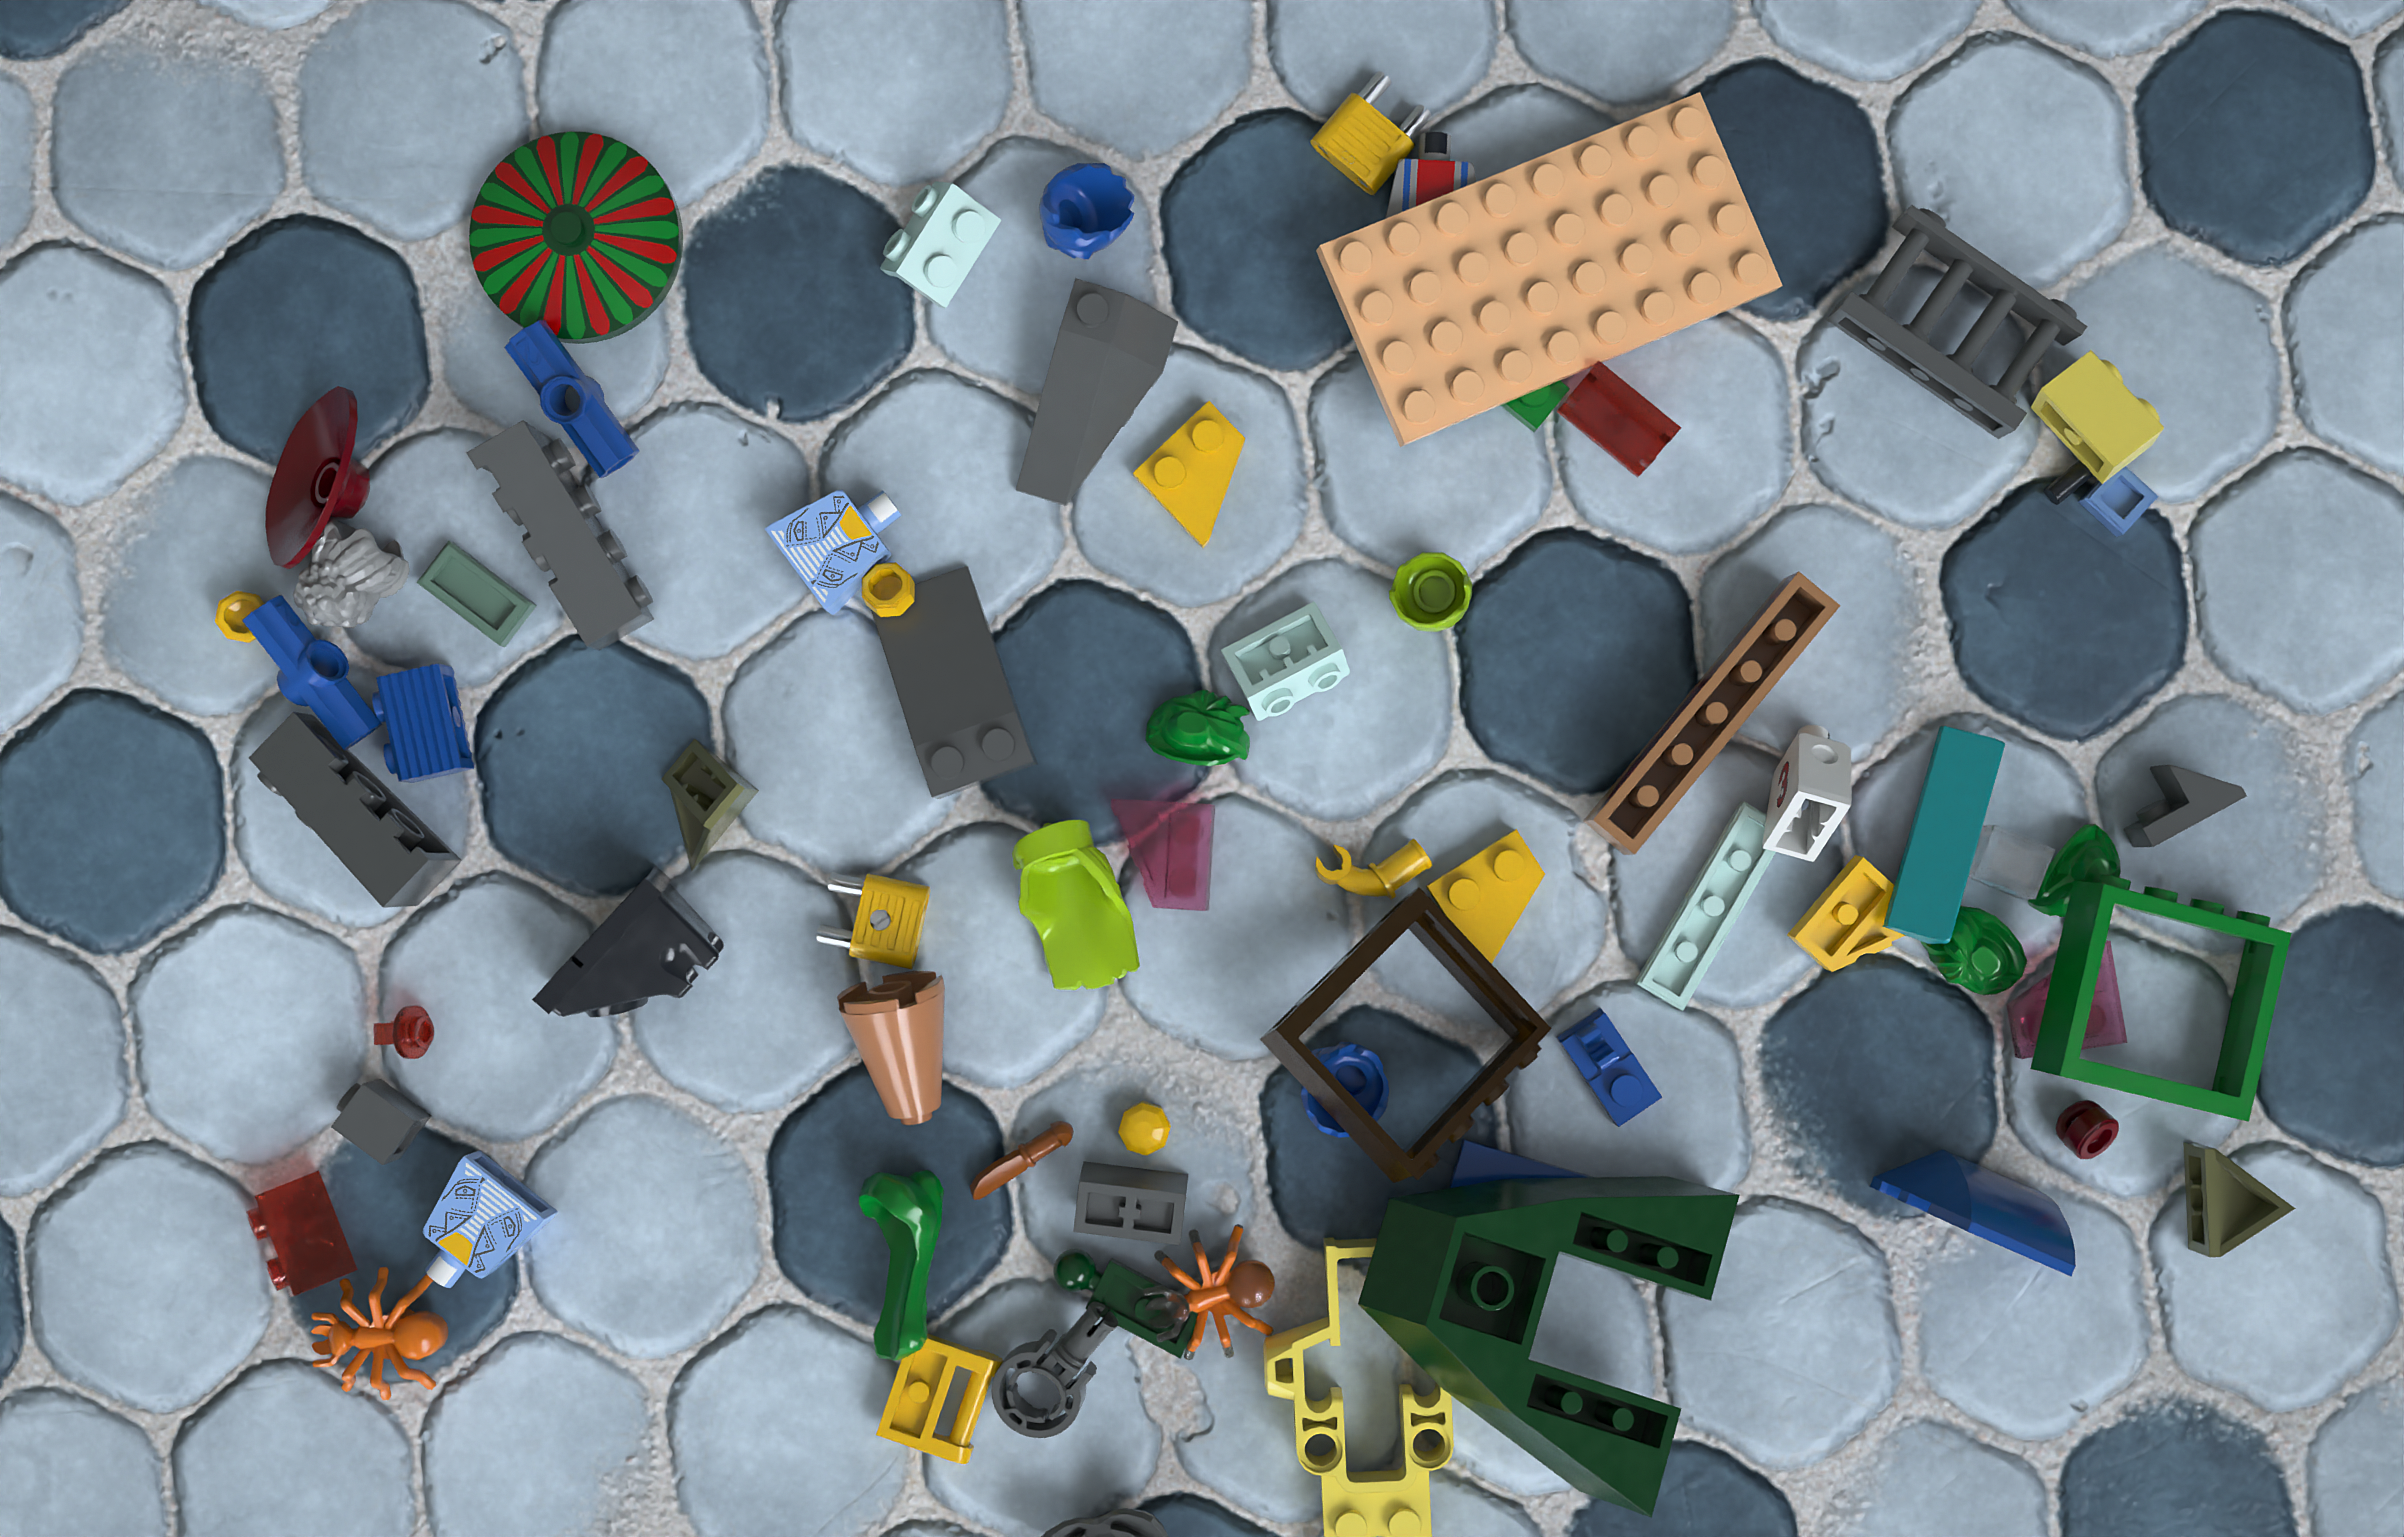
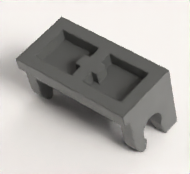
M1083 1161L1078 1185L1073 1232L1180 1245L1188 1174Z

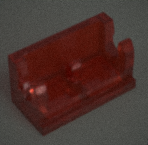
M1599 360L1557 411L1637 478L1657 458L1656 456L1681 429L1678 424Z

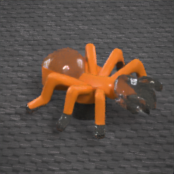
M1236 1224L1234 1226L1221 1266L1211 1269L1209 1268L1198 1231L1196 1229L1189 1231L1188 1235L1202 1277L1200 1283L1180 1269L1163 1251L1157 1250L1154 1254L1155 1259L1191 1291L1188 1294L1182 1295L1175 1290L1171 1291L1165 1285L1144 1289L1143 1294L1145 1296L1159 1293L1165 1295V1297L1152 1299L1145 1306L1146 1311L1161 1310L1157 1316L1149 1318L1148 1321L1156 1328H1166L1174 1323L1173 1329L1157 1335V1340L1162 1342L1179 1335L1181 1325L1188 1318L1191 1311L1198 1313L1192 1337L1184 1352V1358L1187 1360L1194 1358L1196 1349L1201 1344L1209 1311L1213 1314L1224 1356L1227 1358L1233 1357L1234 1350L1224 1315L1231 1314L1249 1328L1256 1329L1266 1336H1272L1274 1332L1272 1326L1258 1318L1252 1317L1240 1308L1241 1306L1245 1308L1262 1306L1271 1298L1275 1287V1279L1270 1268L1261 1261L1245 1260L1240 1262L1233 1270L1231 1269L1244 1231L1242 1225Z

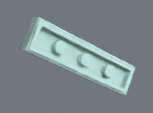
M1744 801L1738 804L1634 982L1636 985L1681 1011L1685 1009L1776 853L1775 851L1762 848L1767 816L1765 813Z

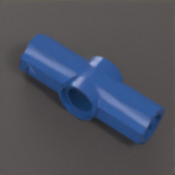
M539 320L523 328L509 339V343L504 348L539 394L540 405L544 414L551 421L561 424L599 478L607 477L634 459L640 450L604 402V392L600 384L593 378L584 375L545 320ZM570 386L575 388L580 396V405L575 413L567 407L565 402V394Z
M282 595L267 601L242 620L280 668L277 674V684L282 694L296 705L309 706L344 751L357 744L382 725L347 680L349 664L343 651L329 641L316 640Z

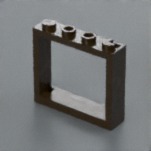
M1418 887L1401 899L1260 1040L1393 1183H1396L1411 1176L1419 1180L1428 1169L1434 1167L1440 1160L1436 1153L1440 1146L1447 1139L1454 1143L1474 1125L1475 1120L1471 1114L1482 1102L1489 1106L1508 1089L1510 1084L1505 1078L1516 1066L1523 1070L1538 1057L1537 1053L1542 1049L1538 1043L1552 1028L1424 891ZM1409 929L1510 1038L1402 1150L1300 1041L1299 1037Z

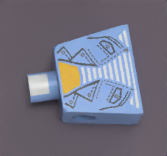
M841 489L770 524L765 530L823 608L834 615L862 587V577L875 564L885 563L892 553L878 536V533L902 515L883 490L857 508L851 498Z
M478 1150L468 1154L458 1163L423 1228L424 1236L440 1248L439 1252L425 1268V1271L432 1280L446 1288H451L466 1269L482 1279L503 1265L549 1223L558 1211L482 1151Z

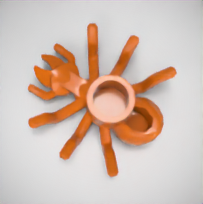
M380 1267L376 1284L368 1295L373 1319L372 1323L353 1304L354 1289L348 1278L340 1280L339 1285L343 1292L340 1307L360 1326L351 1328L345 1321H340L334 1313H312L311 1318L313 1320L329 1321L331 1323L320 1324L312 1329L311 1332L313 1334L328 1337L324 1341L314 1342L312 1348L315 1353L320 1355L332 1353V1356L328 1359L314 1360L312 1362L313 1367L333 1366L340 1359L341 1355H345L352 1346H356L360 1351L342 1373L343 1383L341 1388L343 1391L348 1392L352 1389L356 1381L355 1374L371 1351L374 1355L370 1384L373 1388L379 1390L382 1400H389L391 1398L390 1385L386 1380L382 1379L384 1359L391 1360L401 1378L416 1380L429 1390L436 1387L435 1380L422 1370L409 1368L402 1358L403 1356L407 1359L420 1360L435 1353L444 1346L448 1339L449 1330L443 1317L434 1312H414L407 1309L434 1281L428 1274L424 1275L416 1286L397 1302L392 1311L383 1315L380 1299L382 1291L388 1282L389 1269L387 1267Z

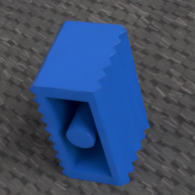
M439 663L408 671L376 677L379 691L373 692V708L378 720L381 723L386 722L390 743L384 744V759L389 772L397 774L398 782L415 783L474 769L470 743L467 739L468 733L465 729L466 723L463 719L461 702L458 698L459 692L456 688L457 682L454 678L455 672L451 666Z

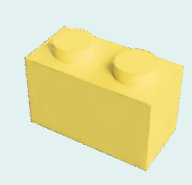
M2091 350L2042 387L2031 406V409L2073 454L2087 466L2101 484L2105 483L2150 448L2164 429L2155 408L2145 399H2137L2123 384V378L2118 369L2109 361L2100 360Z

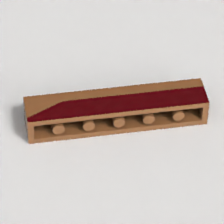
M1799 571L1784 578L1583 822L1623 855H1635L1833 616L1840 605Z

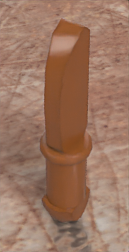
M1064 1121L1054 1122L1050 1124L1051 1128L1026 1144H1019L1017 1150L989 1165L975 1177L970 1185L973 1199L980 1200L1027 1170L1029 1166L1034 1167L1037 1161L1063 1145L1065 1147L1068 1145L1074 1133L1072 1125Z

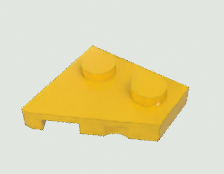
M1208 401L1133 472L1136 480L1202 548L1209 543L1213 527L1230 485L1231 477L1243 449L1245 437Z
M1517 829L1432 881L1426 885V888L1440 910L1492 964L1545 873Z
M1854 855L1787 934L1819 965L1831 972L1854 963L1859 956L1865 953L1875 954L1893 946L1892 941L1906 935L1883 927L1894 884L1869 861L1858 855Z

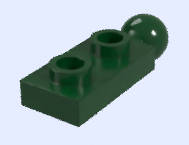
M1069 1249L1058 1256L1053 1267V1274L1057 1284L1069 1292H1080L1085 1289L1093 1292L1085 1309H1088V1306L1093 1301L1105 1305V1309L1099 1314L1100 1317L1103 1318L1111 1310L1117 1318L1119 1327L1181 1359L1192 1337L1198 1313L1191 1311L1177 1315L1181 1304L1173 1300V1298L1182 1296L1180 1293L1113 1258H1110L1102 1273L1096 1270L1094 1260L1083 1250Z

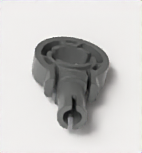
M1093 1301L1088 1306L1086 1312L1067 1333L1060 1337L1059 1341L1047 1354L1044 1352L1051 1346L1058 1334L1054 1329H1049L1039 1341L1024 1343L1016 1347L1005 1357L994 1376L991 1392L995 1410L1008 1427L1024 1436L1047 1438L1063 1432L1073 1423L1084 1402L1086 1384L1096 1374L1097 1367L1090 1361L1075 1379L1072 1378L1077 1375L1088 1357L1108 1334L1118 1326L1117 1318L1111 1310L1107 1312L1097 1325H1094L1100 1318L1099 1314L1106 1306ZM1009 1368H1013V1369H1015V1371H1014V1373L1012 1374V1376H1011V1378H1010V1380H1009V1382H1008V1384H1010V1386H1009V1388H1008V1390H1007V1389H1006V1374H1007V1370H1008ZM1029 1371L1042 1374L1056 1385L1061 1396V1402L1053 1407L1049 1415L1050 1419H1046L1049 1414L1048 1409L1034 1408L1019 1395L1018 1385L1015 1382L1020 1374ZM1064 1409L1066 1413L1057 1417Z

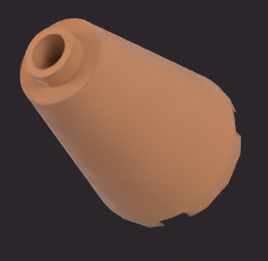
M910 971L882 976L883 984L875 986L869 991L867 990L866 981L855 984L837 996L839 1011L889 1117L901 1119L903 1125H915L930 1120L933 1117L932 1112L941 1106L945 1003V985L942 975L936 978V973L933 971Z

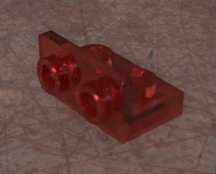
M319 1170L251 1198L254 1208L246 1211L247 1219L256 1240L260 1241L266 1238L274 1258L265 1261L276 1291L286 1288L289 1297H294L358 1270Z

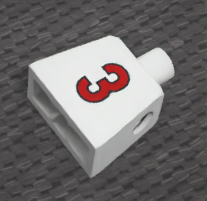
M1807 725L1800 728L1774 771L1762 848L1814 862L1850 808L1852 801L1851 748L1845 743L1830 740V734L1825 728L1818 725ZM1807 799L1808 807L1801 811L1802 803Z

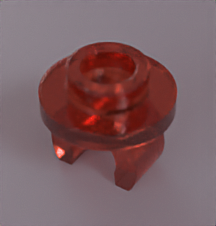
M417 1005L403 1007L391 1023H373L374 1045L394 1044L397 1053L405 1059H418L427 1052L434 1038L432 1020L426 1010Z

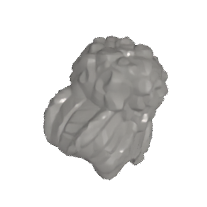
M329 518L323 532L312 548V560L308 567L299 573V582L293 591L294 602L298 608L304 611L310 624H320L326 627L354 628L357 624H363L369 620L374 606L380 598L394 595L399 589L403 588L409 575V564L404 559L399 542L393 540L380 550L377 547L375 538L368 529L362 528L357 530L354 527L339 522L336 518Z

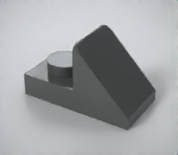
M2173 765L2151 766V773L2166 799L2159 800L2136 812L2139 821L2127 826L2123 830L2133 847H2154L2247 797L2241 786Z

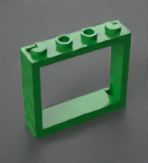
M2100 874L2098 883L2073 880L2030 1069L2249 1122L2292 933L2269 927L2271 918L2264 915L2237 911L2236 918L2223 915L2225 905L2193 898H2191L2189 906L2176 903L2178 893L2149 886L2144 887L2143 894L2130 891L2131 881L2115 876ZM2114 906L2246 940L2212 1091L2079 1058Z

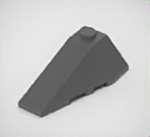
M1075 278L1057 336L1016 491L1063 506L1068 505L1100 461L1109 444L1134 414L1138 404L1163 374L1177 330V320L1126 293Z

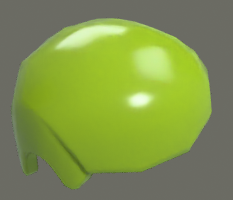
M1422 552L1398 567L1391 590H1389V599L1403 622L1418 631L1439 632L1455 625L1467 611L1472 596V582L1461 562L1443 552Z

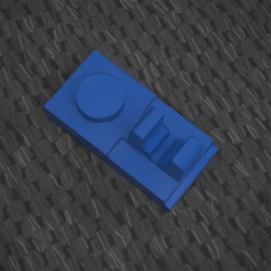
M1600 1007L1556 1036L1616 1126L1620 1127L1662 1098L1615 1026Z

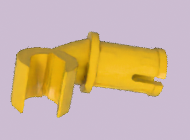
M1414 838L1379 864L1375 865L1373 862L1368 864V869L1352 865L1349 852L1335 844L1332 850L1341 860L1340 870H1327L1318 857H1316L1315 861L1317 876L1324 883L1330 885L1337 884L1346 891L1358 895L1387 896L1391 900L1396 897L1394 891L1425 869L1433 866L1424 849Z

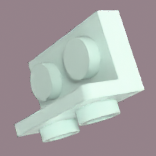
M1315 601L1221 649L1224 659L1244 693L1257 721L1263 720L1268 716H1278L1287 712L1295 702L1315 692H1324L1333 688L1343 677L1350 673L1343 649Z

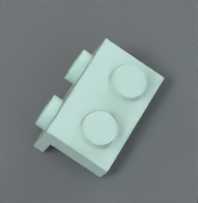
M936 181L932 186H925L916 196L911 207L914 214L904 230L899 229L887 242L883 251V255L886 258L880 269L890 276L898 277L938 307L946 308L1001 222V219L955 184Z

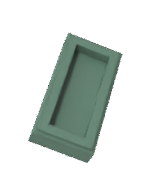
M450 541L446 543L416 582L502 647L507 646L537 606Z

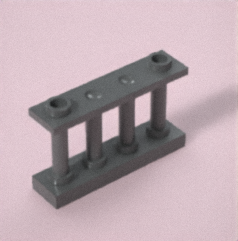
M1911 205L1892 225V228L1906 238L1867 294H1859L1858 296L1851 291L1836 305L1826 320L1985 431L2000 439L2015 431L2026 416L2027 412L2015 405L2017 400L2014 396L2053 340L2064 346L2081 336L2088 326L2076 318L2075 310L2068 304L2057 299L2046 298L1945 228V221L1938 214L1925 208L1918 209ZM1924 249L1946 264L1949 269L1911 323L1901 326L1885 314L1886 309L1884 305ZM1969 280L1993 298L1954 354H1947L1945 356L1929 345L1930 340L1927 336L1965 281ZM2011 309L2034 325L2036 329L1997 385L1988 386L1972 375L1973 369L1971 365Z

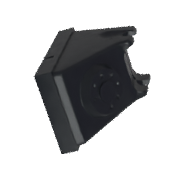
M655 866L532 1000L548 1014L553 1011L557 1015L565 1017L586 1012L589 1017H604L642 1007L647 1004L649 997L669 995L674 998H682L693 987L691 983L699 975L693 966L699 965L709 970L718 960L724 943L670 884L671 879Z

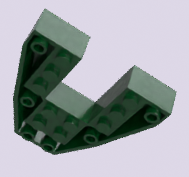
M1668 1176L1501 1179L1389 1198L1358 1305L1443 1390L1578 1491L1652 1518L1682 1408L1529 1359L1558 1254L1687 1296L1711 1301L1740 1195Z

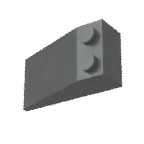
M968 566L915 584L914 603L901 616L880 617L871 610L910 736L932 798L941 799L1038 764Z

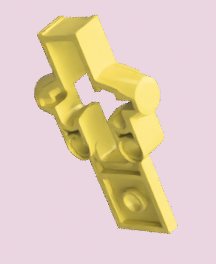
M1323 1238L1327 1317L1265 1338L1263 1362L1266 1391L1268 1395L1293 1400L1294 1434L1298 1460L1306 1471L1313 1475L1321 1476L1323 1537H1432L1429 1471L1442 1468L1448 1463L1453 1454L1451 1395L1436 1382L1434 1390L1427 1396L1415 1394L1411 1384H1399L1403 1457L1401 1468L1387 1471L1349 1472L1346 1470L1342 1388L1330 1387L1328 1395L1320 1401H1312L1305 1394L1303 1350L1329 1339L1330 1346H1341L1337 1261L1342 1258L1372 1257L1377 1238L1349 1240ZM1289 1358H1292V1368H1290ZM1432 1429L1441 1434L1440 1442L1432 1450L1420 1451L1413 1446L1415 1436L1422 1430ZM1316 1434H1326L1334 1440V1446L1326 1455L1316 1456L1309 1453L1305 1448L1308 1439Z

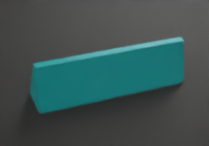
M1947 726L1939 727L1883 927L1927 944L1949 943L2005 747L2003 741Z

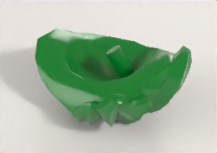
M1204 689L1192 694L1176 696L1165 701L1154 710L1147 722L1145 741L1154 753L1171 760L1192 765L1215 766L1226 764L1236 758L1246 760L1250 748V737L1244 731V724L1240 718L1241 716L1249 715L1250 711L1241 705L1232 703L1226 695L1217 696L1214 692Z
M2096 824L2083 825L2067 841L2050 863L2041 880L2038 894L2029 898L2028 904L2043 914L2065 917L2073 880L2098 883L2100 874L2120 878V859L2116 847L2108 834Z
M1960 906L1949 943L1927 944L1921 941V944L1928 951L1930 961L1937 966L1947 982L1960 984L1968 990L1981 995H1996L2011 988L2023 976L2027 964L2023 947L2011 930L1996 916L1980 908Z

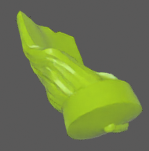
M1068 820L1054 824L1046 823L1042 828L1018 840L1012 851L1013 866L1016 870H1022L1018 905L1020 913L1032 923L1040 936L1044 959L1052 978L1053 987L1058 990H1077L1080 986L1086 989H1097L1114 984L1115 978H1123L1127 971L1131 973L1136 972L1140 967L1132 917L1123 900L1120 887L1116 883L1112 867L1106 855L1094 847L1089 823L1084 820Z

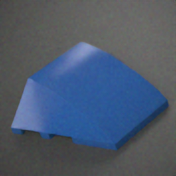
M1942 1149L1874 1176L1869 1186L1969 1233L2068 1276H2072L2076 1267L2075 1248L2069 1225L2059 1206L2052 1198L2036 1189Z

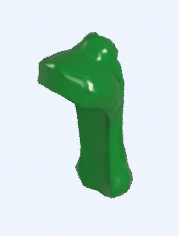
M931 1170L917 1171L908 1177L877 1172L864 1180L859 1194L858 1203L862 1213L877 1221L890 1249L884 1306L873 1332L874 1347L878 1358L892 1360L906 1358L922 1349L927 1340L926 1289L933 1254L941 1229L944 1189L940 1180Z

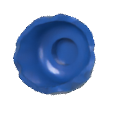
M1077 163L1056 174L1045 186L1039 204L1040 219L1048 246L1055 250H1060L1074 259L1076 257L1089 259L1093 253L1111 245L1123 234L1134 216V212L1130 210L1134 202V194L1126 187L1125 177L1114 175L1111 167L1105 163Z
M1340 1042L1335 1046L1311 1051L1369 1115L1378 1122L1387 1108L1389 1086L1388 1080L1383 1073V1065L1377 1054L1362 1045L1351 1042ZM1301 1084L1303 1106L1312 1123L1326 1134L1338 1138L1350 1137Z

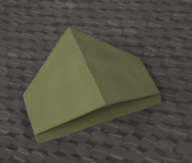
M696 739L690 743L661 778L671 792L691 871L694 870L759 791Z
M2194 1142L2183 1143L2189 1250L2210 1258L2222 1257L2296 1209L2217 1149Z

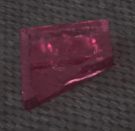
M1111 799V808L1114 815L1118 816L1129 843L1127 847L1135 865L1139 867L1143 876V885L1152 907L1209 911L1215 805Z
M2108 940L2105 943L2081 1050L2128 1043L2111 941ZM2052 972L2006 1005L2016 1058H2032L2034 1055Z

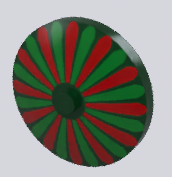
M570 131L554 133L532 140L514 150L495 167L484 182L476 198L470 220L469 244L473 266L484 291L505 315L523 328L539 320H545L560 342L585 344L619 336L646 320L658 308L670 291L680 267L683 252V228L680 212L672 192L657 170L642 155L611 137L596 133Z

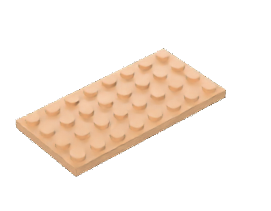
M1700 92L1319 245L1316 250L1400 447L1764 296L1783 286Z

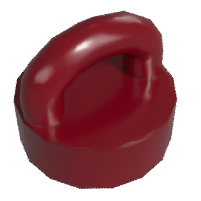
M2084 1100L2067 1107L2058 1117L2055 1129L2057 1136L2064 1145L2082 1160L2094 1158L2104 1152L2117 1137L2119 1123L2096 1102Z

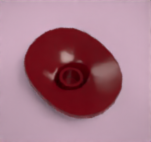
M337 386L318 399L297 422L283 449L271 483L265 512L267 543L274 565L287 569L298 565L315 545L329 518L352 519L367 501L370 492L369 469L351 457L355 445L358 414L357 400L354 392L349 389Z

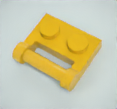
M927 1334V1340L922 1349L901 1360L876 1435L960 1464L969 1463L974 1448L970 1441L991 1379L995 1376L1003 1359L987 1351L974 1350ZM959 1366L972 1372L950 1436H943L934 1431L956 1367Z

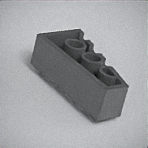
M522 420L466 452L477 470L483 468L491 472L500 487L491 494L503 513L507 512L518 526L524 524L528 531L522 535L524 547L542 571L547 572L550 569L553 571L556 577L548 582L549 587L586 646L600 651L654 620L647 607L653 603L647 587L638 575L632 578L629 576L621 562L622 559L627 557V553L611 529L604 532L595 516L602 511L601 507L586 484L578 486L569 470L576 466L575 461L560 438L553 441L550 437Z
M293 712L249 757L251 762L260 770L257 774L259 780L269 790L286 799L295 809L296 816L322 839L383 908L418 906L462 861L348 749L344 751L327 728L311 714Z

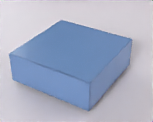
M2125 466L2105 483L2101 484L2097 480L2078 502L2112 534L2118 537L2123 535L2159 496Z

